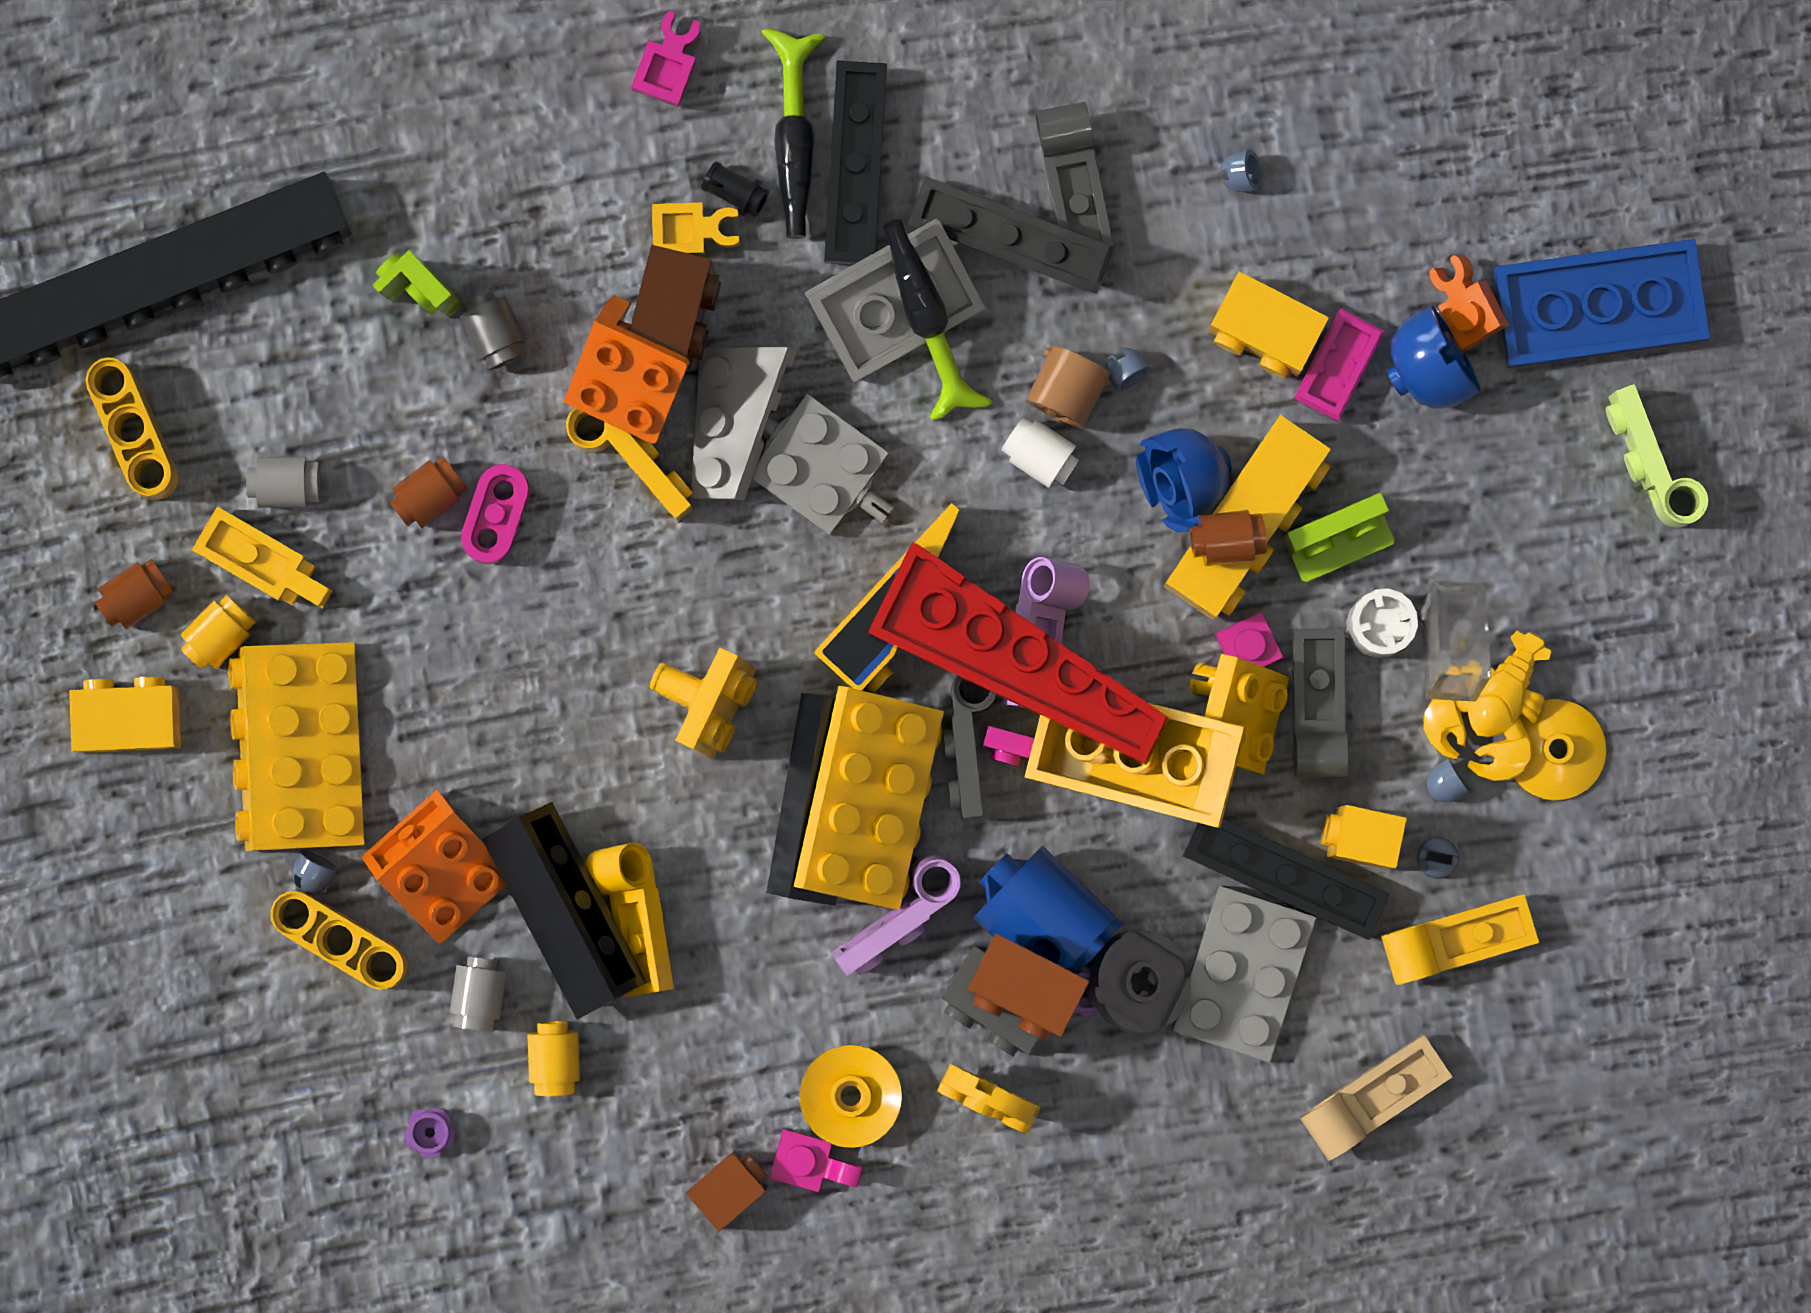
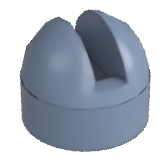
M1253 150L1235 152L1229 155L1220 166V171L1227 169L1228 179L1222 180V182L1229 189L1235 192H1246L1260 188L1262 170L1259 158Z
M1126 347L1119 349L1123 356L1117 361L1111 354L1106 362V370L1110 372L1109 379L1117 391H1123L1142 380L1151 369L1138 351Z
M1449 758L1434 766L1428 775V792L1438 801L1454 802L1470 792Z
M1444 838L1427 840L1421 845L1417 853V864L1420 870L1430 878L1448 877L1456 870L1459 863V854L1456 847ZM1432 851L1442 855L1452 856L1451 864L1447 865L1426 860L1427 852Z
M300 851L293 866V882L308 894L318 893L325 890L330 884L337 868L319 855L308 851Z

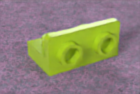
M410 250L403 256L398 252L394 253L376 271L380 278L372 286L391 302H394L407 291L431 315L439 310L449 318L464 305L440 278Z
M1381 492L1290 531L1283 537V541L1302 582H1309L1394 544V537L1384 517L1389 509Z

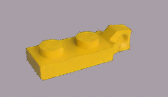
M218 506L192 548V551L278 601L282 602L283 600L292 606L300 595L323 608L333 592L310 578L316 566L307 562V558Z

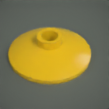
M1561 699L1544 700V704L1541 705V713L1537 715L1538 721L1535 723L1530 722L1523 714L1519 716L1527 734L1532 740L1534 756L1526 771L1515 777L1514 780L1525 791L1536 797L1546 800L1570 799L1589 789L1600 776L1606 759L1605 736L1595 717L1582 706ZM1555 739L1562 740L1567 746V753L1561 759L1554 758L1549 752L1550 743Z
M844 1045L822 1053L808 1067L800 1086V1106L807 1124L821 1139L840 1147H861L880 1139L893 1126L901 1107V1085L894 1068L882 1055L863 1046ZM847 1086H855L861 1093V1099L855 1105H846L841 1099V1092Z

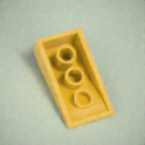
M1148 703L1166 715L1169 720L1147 765H1144L1040 715L1025 778L1220 828L1246 728Z

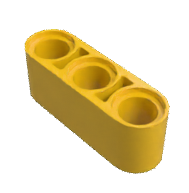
M109 357L99 359L87 371V390L126 481L132 490L147 499L156 501L165 499L176 489L179 476L140 381L134 371L118 359ZM110 371H121L125 380L121 391L111 396L104 395L101 389L103 377ZM130 417H141L144 423L143 434L136 441L125 442L120 432L122 424ZM150 463H160L164 470L162 482L155 488H144L140 480L142 470Z
M291 891L280 895L273 902L270 915L272 924L277 931L365 985L377 990L392 989L400 985L406 978L409 970L408 959L399 947L313 895L300 891ZM295 899L305 903L309 910L307 922L298 929L291 928L284 919L285 907ZM340 925L350 931L353 939L350 950L343 955L334 954L327 944L329 932ZM380 952L389 953L396 961L394 976L385 982L375 978L371 972L372 959Z

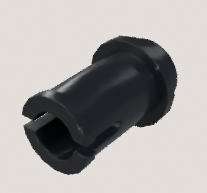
M718 161L712 164L706 174L710 179L703 180L701 190L709 192L739 208V214L742 216L750 214L756 217L762 210L769 195V190L762 187L763 181L756 179L753 182L726 168Z

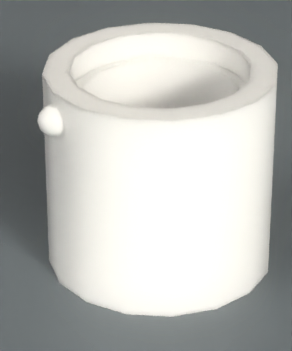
M1392 589L1374 590L1361 597L1350 609L1346 621L1347 630H1345V637L1350 638L1353 646L1362 654L1374 658L1389 657L1406 648L1415 637L1418 627L1417 611L1411 600L1401 592Z

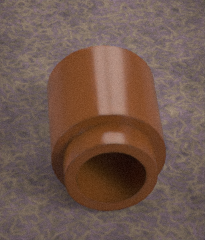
M442 456L434 463L428 460L391 489L397 497L389 503L407 527L416 521L423 529L459 502L460 498L458 495L465 491L467 487L444 456Z
M1247 509L1200 515L1198 517V526L1190 527L1193 557H1202L1205 566L1255 560V555L1267 553L1265 524L1261 513L1250 514Z
M150 559L142 565L136 562L97 588L103 597L96 601L95 604L111 627L121 623L125 630L165 605L164 599L174 593V591L153 560Z

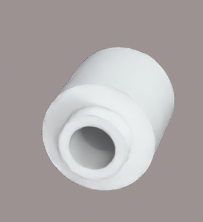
M1022 417L1001 449L1002 452L1011 457L1009 460L1011 464L1048 488L1054 480L1063 485L1079 462V459L1072 455L1076 445L1037 419L1032 423Z

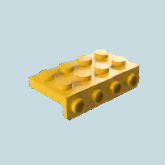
M354 642L243 646L236 650V658H231L228 661L230 689H237L238 709H232L230 715L232 739H240L241 760H234L233 762L234 789L236 791L242 790L243 811H236L235 815L237 841H244L246 852L364 845Z
M838 686L794 887L900 911L902 899L909 888L910 879L908 871L913 849L917 846L920 839L921 828L919 821L924 799L928 796L931 789L932 778L930 772L935 750L942 740L943 728L941 722L944 711L850 687Z

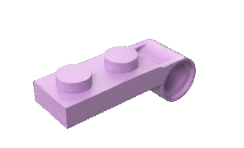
M1037 557L1031 560L1025 567L1022 575L1019 603L1016 604L1015 612L1046 632L1059 643H1062L1066 610H1073L1081 606L1089 592L1090 583L1086 570L1076 564L1044 557ZM1004 698L1003 705L1024 708Z
M929 853L919 857L913 863L910 870V883L916 894L901 903L900 911L891 910L831 952L846 976L854 971L858 975H862L873 969L884 959L881 952L895 942H898L900 946H904L916 939L925 931L926 928L923 926V923L931 918L930 915L955 898L960 889V876L957 869L946 857L936 853ZM932 867L945 868L948 873V880L942 889L935 892L923 889L922 877L928 869Z

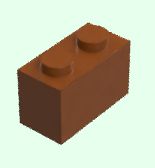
M994 934L967 990L976 994L972 1004L997 1017H1000L1003 1010L1006 1009L1022 1017L1019 1028L1046 1041L1050 1032L1059 1037L1062 1036L1089 981L998 934Z

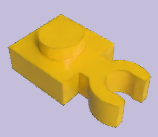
M702 202L652 204L653 245L696 256L705 255L704 241H714V243L722 248L737 247L740 245L739 236H724L720 233L719 227L725 220L739 219V212L737 209L728 207L717 210L711 217H703Z

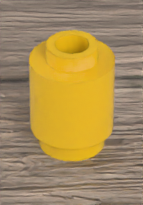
M226 594L219 603L213 600L180 634L187 642L181 650L200 669L203 670L210 664L217 670L251 635L248 630L256 622L238 603Z
M567 1021L538 1022V1031L527 1033L529 1083H534V1095L563 1096L575 1094V1082L580 1081L579 1032L568 1030Z

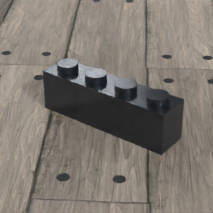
M801 692L766 893L790 899L836 906V896L794 887L836 699L835 697Z
M553 802L514 819L482 839L577 1020L647 983Z

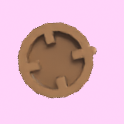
M1052 345L1051 349L1048 348L1044 351L1046 359L1026 402L1050 417L1073 427L1084 429L1104 386L1108 387L1111 384L1109 379L1110 372L1077 353Z

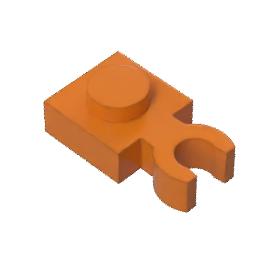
M1453 255L1450 257L1451 263L1455 267V276L1452 280L1448 278L1443 267L1431 269L1429 275L1433 285L1437 289L1445 291L1449 297V300L1439 305L1438 308L1459 349L1470 350L1509 324L1487 281L1472 283L1473 268L1470 260L1465 255Z

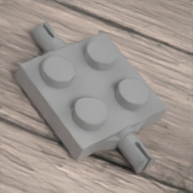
M806 394L793 414L781 421L780 424L770 416L768 417L762 434L767 439L764 453L756 466L752 478L754 481L830 536L844 516L858 506L880 521L881 524L884 523L887 516L872 506V504L875 503L889 514L895 506L889 504L870 489L872 488L876 472L889 456L886 450L808 394Z

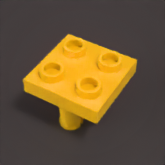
M719 648L706 677L702 680L661 662L653 674L650 689L688 708L687 717L675 741L711 760H714L717 751L723 753L733 738L735 725L731 724L739 705L745 707L754 694L757 679L753 678L757 669L739 656L722 648Z
M1221 654L1218 667L1210 666L1206 663L1197 664L1192 674L1209 679L1208 682L1192 678L1190 680L1192 693L1199 696H1209L1206 712L1202 717L1245 727L1246 731L1236 767L1264 775L1267 761L1274 751V735L1280 712L1284 709L1287 702V686L1290 677L1241 658Z

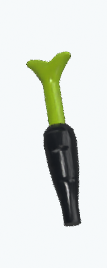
M766 28L761 32L773 45L783 65L784 117L776 124L774 144L779 185L786 217V237L801 239L806 237V210L811 185L814 148L813 126L804 117L803 63L808 55L826 37L821 33H813L804 38L796 39L784 32Z
M896 219L883 225V230L890 245L895 276L907 321L916 335L925 338L942 381V390L930 414V419H941L955 407H988L993 401L989 397L976 392L960 376L944 333L948 323L945 305L923 261L910 242L902 220Z

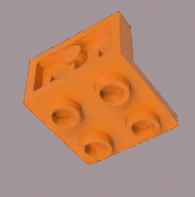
M612 295L593 323L563 403L651 444H655L661 435L688 368L689 359L629 331L631 324L624 322L631 303Z
M435 790L361 856L376 880L437 943L444 942L506 886L484 842L468 827L450 802L438 790Z

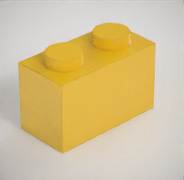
M1238 271L1208 332L1216 335L1213 342L1219 347L1239 356L1245 350L1261 358L1259 366L1262 369L1285 379L1288 373L1295 377L1300 374L1329 317Z
M165 677L134 678V687L114 688V679L84 680V690H69L72 752L100 753L181 749L179 688L165 686Z
M1349 805L1336 808L1335 814L1326 815L1320 845L1328 846L1326 855L1328 858L1384 870L1396 869L1407 818Z

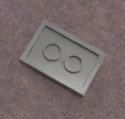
M937 218L907 234L945 305L948 323L944 332L986 309L941 222ZM890 245L804 292L844 368L854 383L926 343L925 338L916 335L912 331L907 321L895 276Z
M1218 886L1189 975L1190 993L1188 1001L1180 1016L1175 1020L1172 1031L1270 1063L1316 917Z

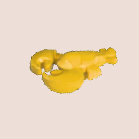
M1517 630L1510 637L1516 651L1509 655L1498 666L1496 671L1484 660H1478L1467 671V675L1463 676L1462 682L1476 686L1475 691H1448L1434 696L1423 714V730L1429 743L1443 756L1454 760L1460 756V753L1449 744L1447 735L1452 732L1457 737V744L1465 747L1466 732L1461 712H1468L1471 727L1477 736L1490 737L1504 733L1507 740L1484 745L1474 752L1479 757L1493 756L1494 761L1492 764H1480L1470 760L1467 765L1477 776L1491 781H1509L1526 771L1534 756L1532 740L1527 734L1519 716L1523 714L1532 723L1538 721L1537 715L1541 713V705L1544 704L1545 698L1542 694L1527 688L1531 682L1530 678L1534 671L1535 661L1550 660L1552 650L1545 646L1544 638L1532 631L1524 634Z

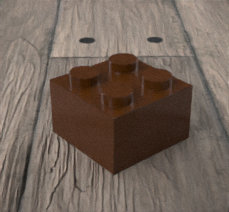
M651 244L629 330L688 358L689 365L687 370H691L693 358L699 360L703 358L709 336V331L706 330L707 324L703 323L705 311H715L720 294V275L715 274L712 260Z

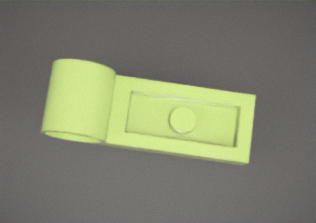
M1635 384L1612 393L1608 396L1611 405L1606 407L1610 426L1616 435L1623 434L1629 452L1624 454L1627 470L1634 482L1641 480L1644 491L1647 490L1658 518L1665 525L1674 528L1685 527L1700 519L1708 506L1707 492L1698 481L1691 478H1680L1672 481ZM1673 490H1683L1692 498L1693 509L1689 516L1677 515L1671 509L1669 498Z

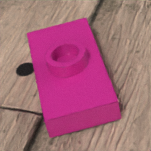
M1340 308L1293 400L1338 423L1385 331Z

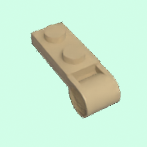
M1422 1034L1311 1108L1300 1117V1120L1326 1159L1330 1161L1354 1147L1367 1134L1453 1077L1426 1036Z

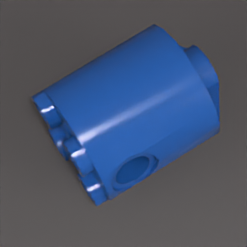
M1043 845L1028 860L1013 859L1006 853L979 881L986 889L987 903L974 915L973 919L992 937L994 934H998L1072 973H1075L1082 965L1085 966L1123 925Z

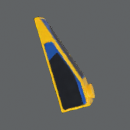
M951 503L915 543L937 558H940L957 520L959 509ZM906 553L814 651V655L850 688L865 691L867 688L871 693L875 694L894 673L888 667V664L894 659L899 648L871 636L868 631Z

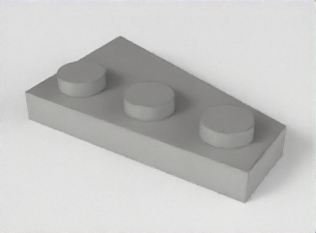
M705 347L703 358L699 360L691 482L693 494L690 498L706 501L745 500L765 444L761 438L770 411L777 410L782 396L778 389L786 366L792 367L797 349L789 347Z

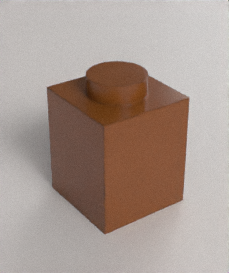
M733 1151L694 1184L686 1194L720 1232L766 1192L767 1188L761 1181L768 1175L749 1153L740 1158Z

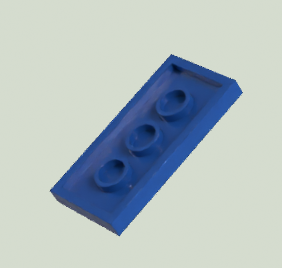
M1695 239L1501 265L1493 268L1497 301L1509 324L1502 329L1507 368L1696 343L1710 339Z

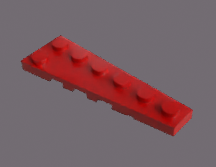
M914 542L911 543L868 631L875 638L1144 765H1147L1169 720L1166 715L1111 677L1105 675L1088 661L1066 648L1036 625L1027 621L997 598L988 594L958 571Z

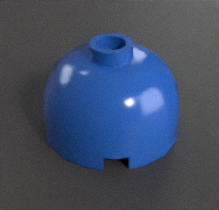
M1434 305L1425 310L1418 311L1399 326L1393 335L1390 347L1394 366L1387 370V374L1400 396L1410 393L1419 404L1433 409L1450 408L1471 399L1473 395L1481 391V387L1466 354L1462 356L1444 317Z
M1173 429L1142 440L1140 445L1145 446V451L1137 454L1136 465L1139 481L1146 499L1151 507L1156 506L1160 501L1164 511L1169 515L1161 519V521L1168 528L1177 533L1190 531V527L1198 526V517L1200 515L1214 513L1230 489L1232 465L1227 452L1221 446H1217L1210 438L1194 429Z

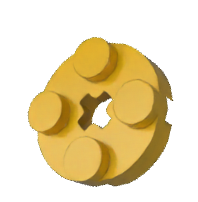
M952 1064L949 1065L937 1089V1092L962 1103L964 1106L989 1118L993 1117L1026 1135L1029 1134L1041 1106L1011 1091L1009 1092L980 1076Z

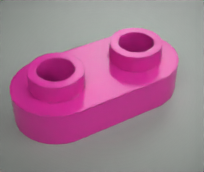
M495 465L482 474L462 529L461 542L465 552L473 560L482 564L500 562L510 553L530 493L528 481L520 470L511 465ZM508 482L513 486V495L508 500H499L495 495V489L500 483ZM486 530H493L497 534V543L491 548H483L479 543L481 533Z

